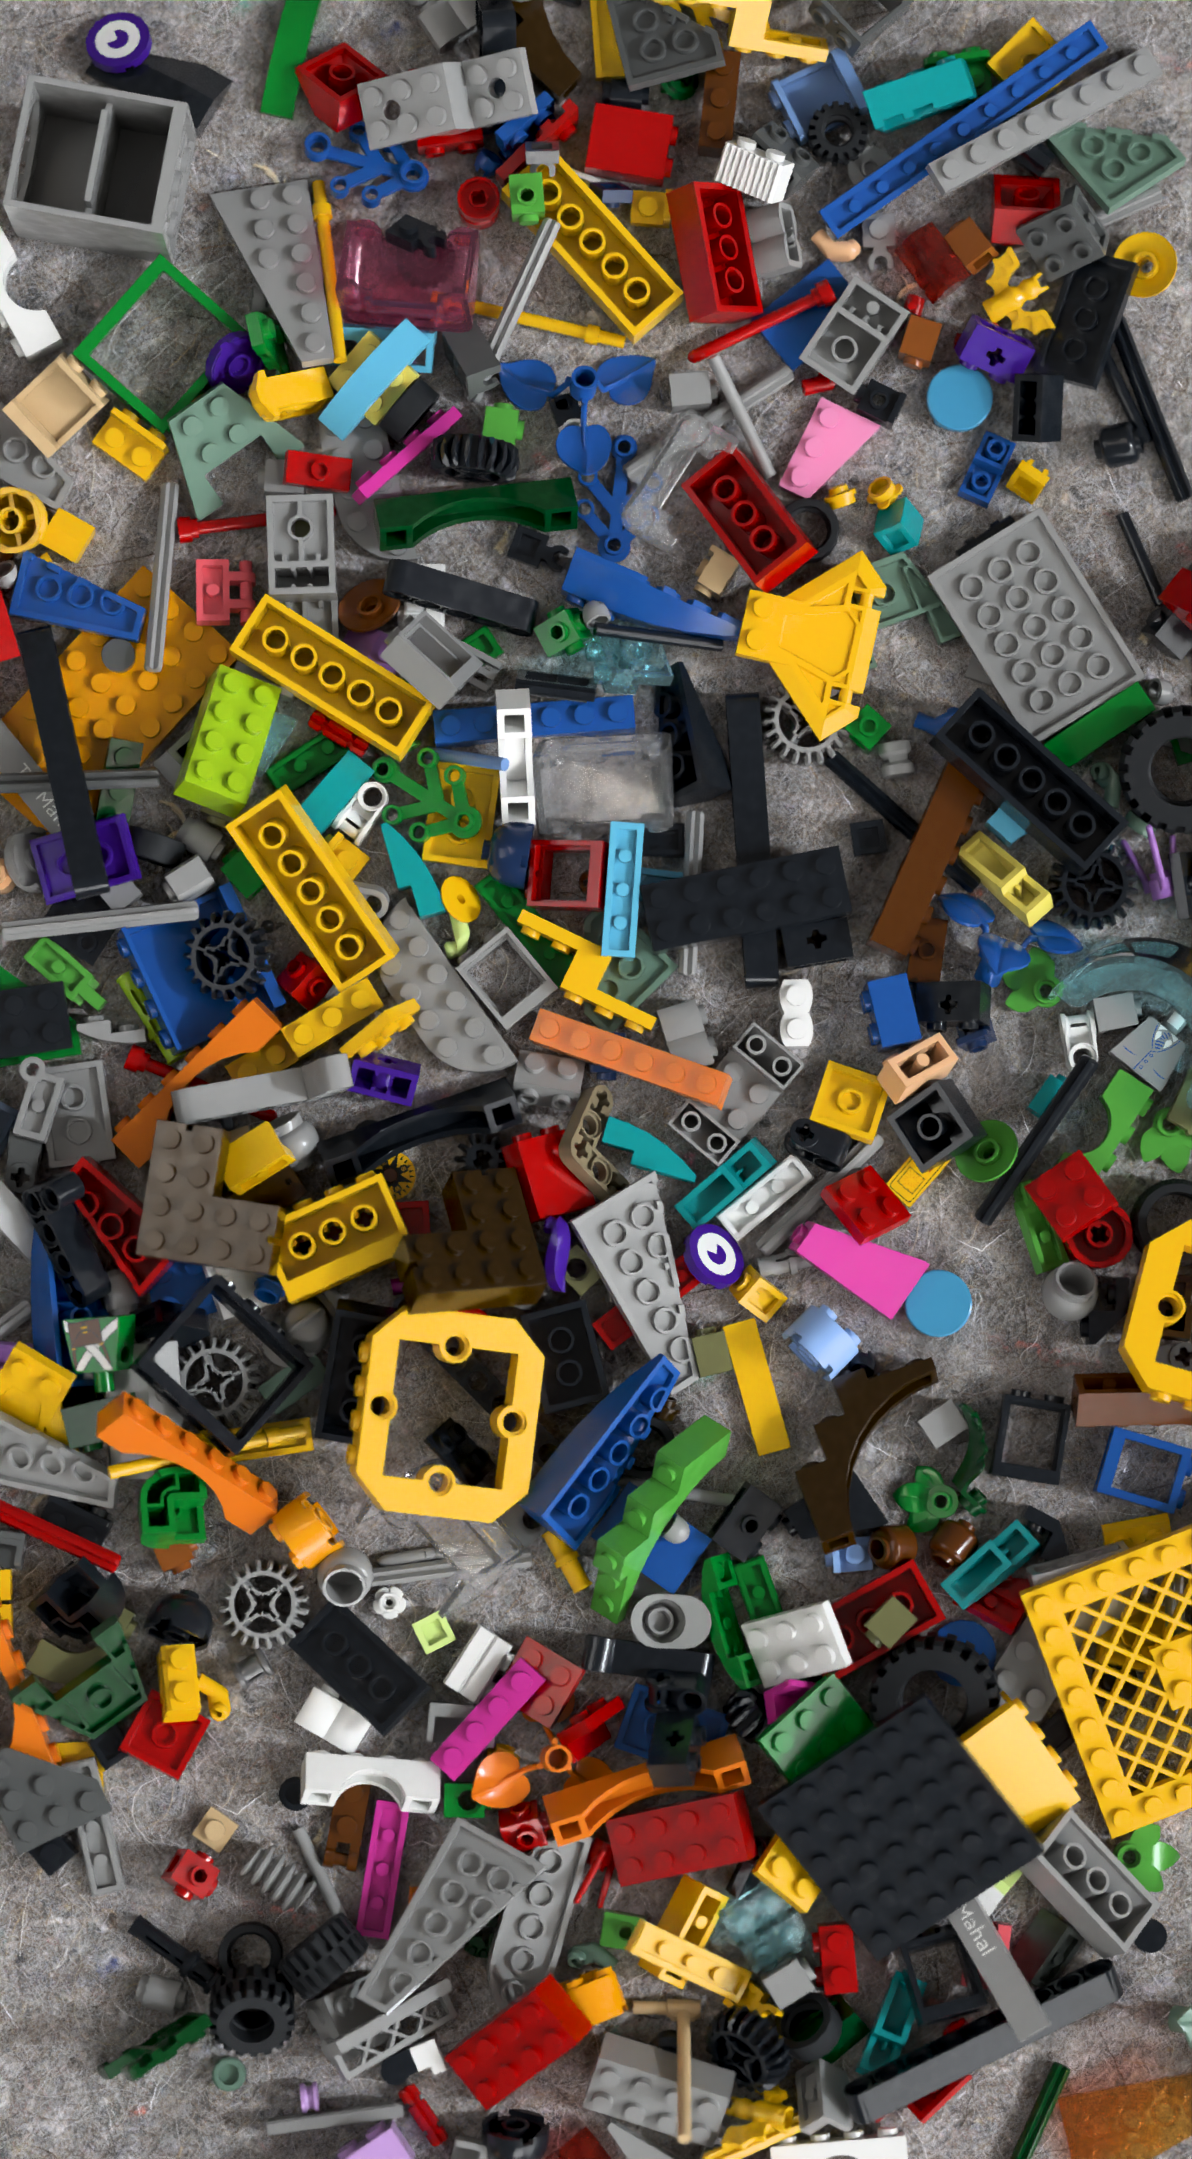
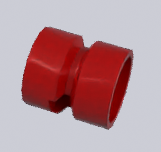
M472 177L460 186L457 193V206L461 221L472 229L480 230L491 227L497 221L500 215V193L497 186L491 180L485 177Z

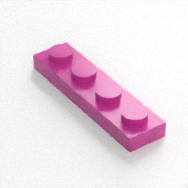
M455 406L446 413L442 409L438 410L426 421L430 427L423 433L416 429L403 441L406 447L397 454L393 449L379 462L382 466L380 470L375 474L369 470L355 482L358 489L351 497L359 506L428 448L433 443L434 438L444 434L463 415Z
M521 1657L429 1759L455 1781L546 1679Z
M377 1799L356 1925V1929L362 1936L389 1940L409 1818V1812H401L396 1801Z

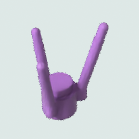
M1148 824L1146 826L1156 869L1155 873L1149 874L1151 881L1148 880L1128 842L1125 839L1121 840V845L1130 863L1134 864V870L1142 883L1144 893H1151L1152 901L1174 896L1171 871L1169 873L1168 869L1163 870L1152 825ZM1172 834L1169 836V854L1177 852L1176 836Z

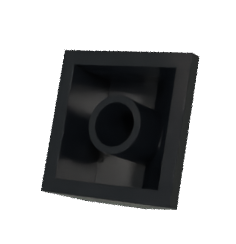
M952 1079L937 1080L886 1118L922 1174L962 1154L988 1135Z

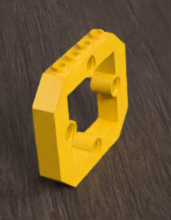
M1192 1219L1144 1247L1118 1352L1141 1391L1151 1394V1400L1164 1404H1170V1400L1183 1404V1409L1192 1412V1372L1155 1362L1163 1328L1172 1326L1185 1312V1301L1173 1288L1182 1253L1192 1254ZM1160 1301H1167L1171 1304L1173 1308L1172 1316L1167 1317L1160 1313L1158 1308Z
M402 1306L366 1335L365 1342H361L359 1346L358 1361L362 1362L361 1376L356 1377L354 1384V1395L358 1396L357 1410H352L350 1416V1430H354L353 1442L348 1444L345 1457L346 1464L350 1465L349 1472L379 1510L492 1523L529 1492L545 1357L516 1319L455 1311L409 1315L407 1307ZM452 1336L459 1343L458 1351L454 1355L447 1353L445 1348L446 1341ZM399 1340L432 1344V1351L435 1357L446 1363H461L470 1356L472 1349L510 1354L505 1403L495 1408L489 1419L492 1432L500 1437L494 1489L456 1484L453 1472L448 1467L436 1464L422 1467L417 1472L415 1479L383 1475L389 1421L396 1415L398 1409L397 1400L393 1395ZM377 1396L383 1399L385 1405L384 1410L379 1415H375L370 1406L371 1401ZM511 1412L516 1418V1425L513 1430L507 1431L503 1426V1419L506 1414ZM438 1472L442 1477V1485L438 1490L433 1491L429 1487V1478L433 1473Z

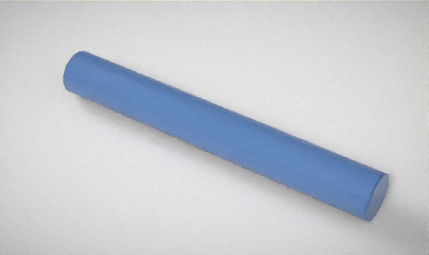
M432 746L426 747L435 750L439 755V761L500 771H506L509 767V760L504 757ZM431 752L424 755L426 759L433 760Z

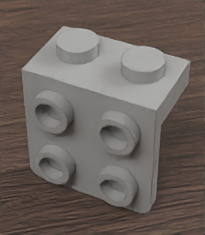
M370 1973L331 1993L317 1996L304 2002L308 2010V2019L311 2025L316 2028L321 2039V2049L330 2060L331 2065H334L324 2045L381 2013L357 1998ZM399 2022V2026H398L397 2032H400V2033H401V2032H402V2026H401V2024H400V2022ZM379 2032L372 2036L369 2048L373 2049L387 2042L389 2035ZM351 2048L341 2054L344 2062L361 2055V2051Z

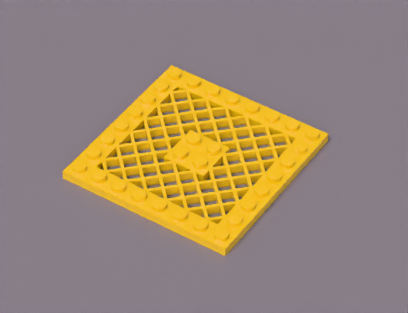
M1192 1524L1019 1592L1108 1833L1112 1839L1192 1808V1768L1186 1770L1190 1760H1192V1737L1186 1749L1172 1744L1179 1729L1192 1734V1727L1182 1723L1189 1708L1192 1709V1624L1180 1619L1186 1605L1192 1606V1598H1190L1192 1594V1572L1181 1568L1192 1563ZM1176 1573L1189 1578L1182 1594L1169 1589ZM1166 1574L1161 1585L1150 1581L1153 1578ZM1134 1586L1130 1597L1118 1593ZM1144 1586L1158 1591L1151 1607L1137 1601ZM1165 1595L1179 1600L1172 1615L1159 1610ZM1112 1598L1126 1603L1119 1619L1106 1614ZM1103 1599L1098 1610L1087 1606V1604ZM1134 1607L1147 1612L1141 1628L1127 1623ZM1071 1611L1068 1620H1066L1064 1614ZM1081 1611L1095 1616L1088 1631L1074 1626ZM1155 1616L1169 1622L1162 1637L1149 1632ZM1102 1620L1116 1625L1109 1640L1096 1635ZM1176 1626L1187 1629L1185 1632L1172 1636ZM1124 1629L1137 1634L1131 1649L1117 1644ZM1071 1632L1084 1637L1079 1651ZM1145 1638L1157 1642L1147 1646L1151 1658L1139 1653ZM1092 1641L1106 1647L1099 1662L1086 1657ZM1114 1650L1127 1656L1121 1671L1107 1666ZM1135 1659L1148 1664L1142 1680L1129 1675ZM1083 1663L1096 1668L1090 1682ZM1155 1671H1157L1162 1688L1150 1684ZM1103 1672L1117 1677L1111 1692L1097 1687ZM1125 1681L1139 1686L1132 1701L1118 1696ZM1146 1690L1160 1695L1153 1710L1140 1705ZM1094 1694L1107 1699L1102 1711L1099 1709ZM1167 1701L1172 1711L1179 1709L1175 1719L1161 1714ZM1115 1702L1128 1707L1122 1723L1108 1717ZM1136 1711L1150 1717L1143 1732L1130 1727ZM1158 1720L1171 1726L1165 1740L1151 1735ZM1105 1724L1118 1729L1113 1742ZM1126 1733L1140 1738L1133 1753L1119 1748ZM1147 1742L1161 1747L1154 1762L1141 1757ZM1169 1751L1182 1756L1176 1771L1162 1766ZM1117 1755L1129 1759L1124 1773ZM1137 1763L1151 1768L1144 1783L1131 1778ZM1159 1772L1170 1776L1155 1782ZM1128 1785L1137 1788V1790L1130 1792Z

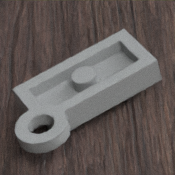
M31 1056L24 1059L19 1067L20 1076L28 1085L12 1133L17 1137L46 1144L66 1080L65 1078L47 1074L45 1063L40 1058ZM32 1064L39 1067L38 1074L34 1076L27 1074V1068Z

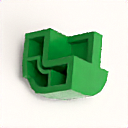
M183 1466L160 1469L148 1478L140 1490L137 1503L140 1543L155 1549H169L170 1545L204 1543L206 1531L203 1506L207 1500L206 1482Z

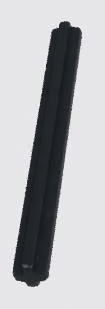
M1122 316L1114 344L1148 431L1153 439L1155 449L1175 500L1177 502L1186 501L1192 498L1191 485L1127 321Z
M834 750L836 753L835 757L830 758L828 756L824 761L825 765L911 841L919 823L843 755ZM958 858L953 866L947 864L944 872L968 893L973 892L981 882L980 878Z
M1085 1054L1080 1057L1018 1149L1016 1160L1011 1168L999 1177L975 1213L976 1219L988 1226L992 1225L1099 1065L1092 1057Z

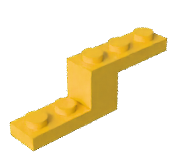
M677 0L684 4H694L695 1L708 3L710 7L719 10H726L728 7H732L727 39L728 46H732L736 51L751 53L752 50L765 52L767 56L781 59L785 56L796 57L799 61L807 64H816L817 61L826 63L829 51L826 38L766 28L772 0Z
M522 909L517 920V925L522 927L521 933L535 940H539L540 936L553 941L551 947L566 955H569L570 951L576 952L560 985V990L565 992L563 996L565 999L580 1006L583 1001L596 1006L593 1012L609 1020H612L613 1016L626 1021L624 1027L642 1035L644 1030L651 1033L657 1020L656 1017L598 990L599 984L613 957L601 956V946Z
M366 977L280 1029L282 1032L274 1036L258 1052L246 1053L226 1065L225 1068L232 1079L286 1070L328 1044L327 1041L385 1006Z

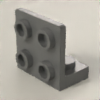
M1077 184L1065 189L1061 206L1019 225L1016 229V234L1048 282L1104 257L1110 239L1109 234Z

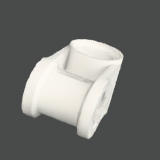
M377 782L364 783L351 801L341 810L331 827L335 830L339 828L355 840V845L360 846L375 826L383 809L389 803V795L386 789ZM371 789H377L382 793V800L377 806L365 804L364 796ZM350 820L351 822H353L354 824H356V825H357L358 827H360V828H359V829H356L354 826H352V825H351L350 823H348L347 821Z
M1087 1010L1086 1014L1071 1016L1060 1013L1058 1015L1059 1031L1067 1069L1071 1072L1076 1065L1073 1055L1078 1051L1087 1053L1098 1062L1096 1023L1093 1010Z

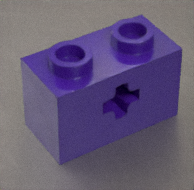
M974 314L971 315L954 347L960 359V364L973 371H977L978 368L989 372L988 376L1001 384H1006L1007 381L1014 384L1015 374L1024 373L1036 351L1030 340ZM998 348V350H999V353H998V354H996V353H991L990 356H988V354H987L988 351L995 352L996 349Z
M371 1052L364 1058L355 1055L350 1069L354 1087L347 1091L411 1107L420 1075L421 1064L376 1052Z

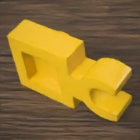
M751 1979L738 2003L726 1997L722 2002L728 2008L733 2005L741 2008L745 2005L750 2012L756 2009L762 2018L768 2017L770 2013L779 2017L783 2016L782 2010L778 2007L765 2004L770 1995Z

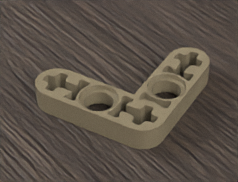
M599 1084L586 1088L581 1093L560 1141L558 1150L563 1164L600 1201H603L630 1183L595 1148L613 1107V1097L610 1090L606 1086ZM583 1118L586 1119L589 1125V1133H586L584 1130ZM593 1165H595L598 1169V1180L594 1177Z

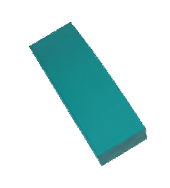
M350 750L301 805L321 835L334 822L338 814L351 801L360 787L367 783L375 772Z
M387 822L380 824L398 891L412 889L420 920L446 914L439 889L418 853Z
M611 1116L608 1117L601 1142L602 1145L633 1153L630 1167L648 1172L656 1170L658 1175L694 1185L697 1177L695 1173L667 1145L630 1123Z
M755 1136L674 1207L689 1225L695 1229L697 1226L706 1224L777 1161Z
M1016 1519L993 1541L989 1539L940 1585L964 1610L1012 1575L1039 1552L1042 1547Z
M896 1970L860 2055L854 2072L865 2075L899 2058L901 2050L906 2044L915 2015L903 1974L900 1971ZM917 1979L921 1996L923 1997L928 1983Z

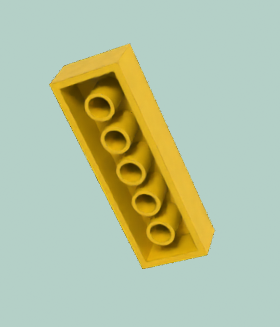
M559 155V164H555L556 172L554 177L549 176L547 165L541 164L536 169L537 172H542L545 217L556 220L561 226L549 252L634 345L683 302L684 292ZM530 164L519 174L530 173ZM508 183L501 189V197L511 209ZM539 220V223L536 225L527 226L535 236L543 220Z
M266 593L229 648L233 658L276 685L288 690L295 697L399 762L402 761L436 708L411 684Z
M287 784L278 788L225 826L340 993L394 958L400 951L398 945Z

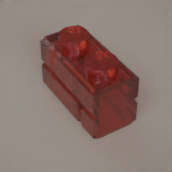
M933 222L912 232L894 251L920 288L925 291V295L932 304L954 293L970 276L961 260L956 256Z

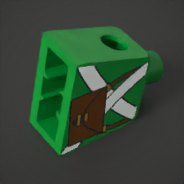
M136 1314L79 1317L63 1320L73 1370L75 1373H93L95 1392L115 1391L114 1371L131 1369L129 1366L133 1363Z

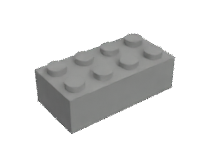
M606 2031L588 2082L582 2107L677 2137V2054ZM691 2058V2142L713 2148L730 2101L736 2072Z

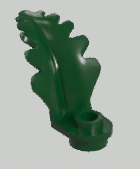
M962 1402L959 1408L968 1424L969 1441L964 1459L955 1473L952 1482L961 1493L958 1499L959 1502L972 1516L977 1517L980 1513L985 1514L988 1512V1508L985 1505L988 1499L977 1487L970 1489L969 1485L981 1474L985 1467L984 1456L988 1451V1446L984 1441L986 1433L982 1429V1420L979 1418L978 1412L973 1411L970 1405Z

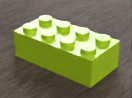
M220 664L208 679L173 794L235 818L247 804L282 688Z

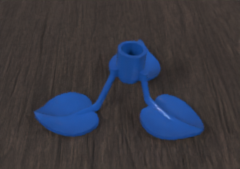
M639 355L613 357L603 362L597 372L590 366H579L572 372V376H567L565 382L555 390L553 389L556 385V375L548 364L533 359L521 360L512 363H500L499 381L508 400L514 406L526 411L541 410L546 404L547 397H556L567 387H570L571 396L581 402V427L570 425L562 429L556 439V452L565 465L583 476H590L601 470L610 456L612 443L605 427L602 425L587 426L588 401L593 399L598 388L601 393L609 392L611 400L617 404L630 406L640 403L646 398L651 389L656 359Z
M947 893L937 898L945 913L955 922L967 927H981L982 934L979 935L977 940L980 950L978 956L981 957V960L975 971L974 978L975 980L983 981L991 986V988L998 987L1004 973L1023 969L1029 965L1031 958L1025 949L1032 942H1037L1040 948L1055 954L1081 952L1084 948L1081 942L1068 929L1050 920H1039L1029 928L1032 934L1019 945L996 934L989 933V925L987 923L994 921L995 914L979 898L964 893Z

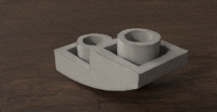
M103 1015L84 1017V1023L76 1024L77 1031L80 1034L100 1042L117 1045L149 1044L147 1030L145 1028L139 1029L138 1024L119 1026V1032H114L112 1022L104 1020Z

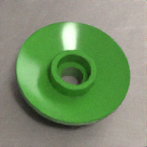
M999 1120L981 1121L980 1123L988 1135L955 1157L959 1171L969 1180L975 1182L993 1181L1004 1175L1015 1162L1019 1146L1017 1136L1009 1125Z

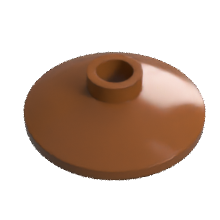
M385 579L364 581L354 586L345 594L338 607V618L346 629L353 632H368L385 625L394 617L400 607L401 600L388 597L382 593Z

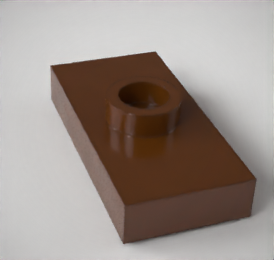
M930 918L926 926L920 925L916 934L921 937L920 943L914 955L909 954L907 977L909 983L940 982L948 920Z

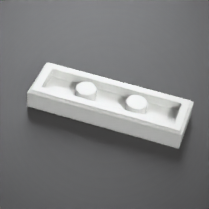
M790 1154L715 1217L738 1242L812 1181L814 1177L798 1157Z

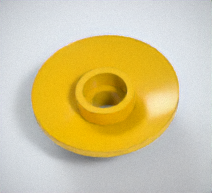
M1139 232L1129 236L1118 246L1113 256L1114 258L1135 262L1139 266L1130 293L1133 297L1149 298L1160 294L1172 283L1176 275L1178 261L1175 249L1166 238L1157 233ZM1147 262H1152V270L1144 273L1142 270L1143 265Z

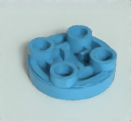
M952 365L939 371L931 380L926 394L927 409L935 425L952 432L970 431L983 424L993 403V392L987 378L979 370L973 371L963 365Z
M932 1270L922 1275L904 1301V1308L909 1322L916 1330L931 1337H945L957 1332L965 1325L971 1313L972 1298L967 1285L960 1277L949 1271Z

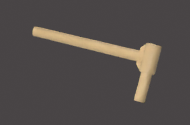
M701 1999L633 2000V2014L666 2015V2018L677 2022V2140L680 2143H688L691 2141L690 2022L701 2018Z

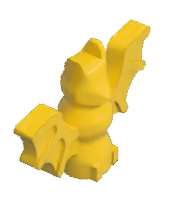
M1010 246L1007 247L1006 252L1001 257L993 259L994 272L986 280V284L994 289L995 294L993 297L981 302L992 323H996L1004 317H1009L1012 331L1027 329L1034 336H1037L1039 332L1045 329L1054 330L1055 325L1046 310L1042 309L1034 312L1022 310L1025 301L1035 299L1039 294L1048 290L1049 286L1041 287L1037 279L1042 275L1041 272L1024 279L1018 286H1009L1012 274L1020 267V261L1014 250Z
M779 2084L770 2091L765 2090L763 2093L755 2090L756 2093L764 2097L763 2100L756 2102L749 2098L731 2096L733 2104L731 2108L726 2109L725 2114L742 2120H751L752 2122L743 2126L728 2127L721 2140L723 2150L735 2147L745 2151L746 2147L753 2142L762 2141L765 2143L767 2141L766 2132L770 2128L779 2130L780 2133L788 2134L795 2119L793 2107L781 2104L783 2100L788 2099L787 2091L780 2089Z

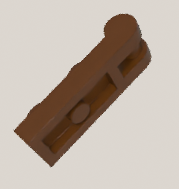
M361 1784L350 1787L338 1797L332 1810L323 1867L333 1868V1865L346 1867V1871L356 1872L372 1785ZM337 1842L350 1844L349 1854L336 1852Z

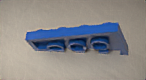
M29 551L23 552L9 608L10 616L107 637L120 638L131 642H140L147 610L144 607L109 590H104L80 576L78 577L51 562L35 556V554Z

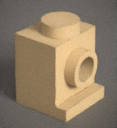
M712 544L708 551V556L711 557L710 561L704 558L694 574L699 578L693 590L705 599L710 600L711 597L719 600L740 567V564L735 557Z

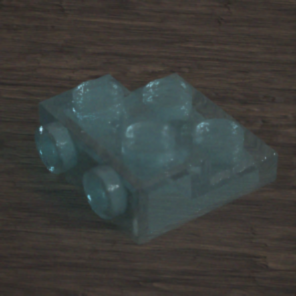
M595 635L586 644V660L592 661L595 666L593 671L595 684L602 685L604 693L636 694L639 685L670 686L674 675L662 644Z
M763 1882L717 1912L744 1960L755 1974L759 1971L769 1972L773 1970L778 1964L777 1959L788 1952L797 1953L806 1946V1940L812 1937L797 1910Z

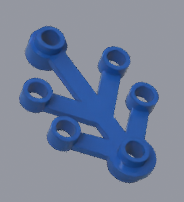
M359 121L349 127L348 137L353 143L359 144L365 155L331 146L330 138L322 132L310 133L305 139L304 153L311 161L321 162L329 159L359 168V170L348 175L336 176L331 179L329 192L336 199L347 197L349 189L380 175L392 178L378 186L368 185L363 188L361 202L365 207L372 209L379 206L381 198L401 189L411 193L419 192L429 182L427 168L420 161L410 160L401 144L382 149L384 152L392 154L397 165L386 162L379 150H370L363 121ZM359 129L362 130L364 133L362 135H356L353 133V131ZM313 148H320V149H322L323 151H322V152H314V151H312V149H313ZM416 176L418 179L410 180L407 177ZM343 185L345 189L336 190L334 186ZM374 194L377 198L370 200L366 198V195Z
M629 435L617 436L612 441L611 455L616 460L613 496L598 480L597 472L593 474L594 479L591 482L583 481L582 475L578 473L580 485L588 488L609 513L610 526L608 529L594 513V504L588 499L577 501L578 508L582 504H586L591 508L590 513L587 515H582L578 511V519L584 520L599 538L598 552L600 556L614 563L626 559L631 549L630 542L648 527L656 526L661 517L657 507L652 505L646 506L641 511V517L623 530L624 517L649 496L660 493L664 486V480L660 474L650 473L645 477L644 484L626 497L628 478L624 474L622 467L634 459L637 454V443ZM620 443H628L631 449L627 453L620 452L618 450ZM650 479H658L660 486L657 489H651L647 484ZM648 511H653L656 513L657 518L655 521L649 522L644 518V514ZM616 540L620 543L621 547L617 551H611L608 548V543Z

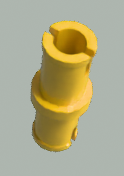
M550 1531L542 1534V1538H544L556 1560L554 1563L555 1567L561 1569L573 1590V1594L591 1586L592 1582L578 1560L580 1555L577 1550L573 1551L572 1548Z

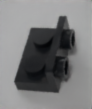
M49 1495L48 1502L40 1517L41 1519L103 1546L113 1524V1521L107 1519L109 1512L92 1504L89 1509L77 1505V1501Z

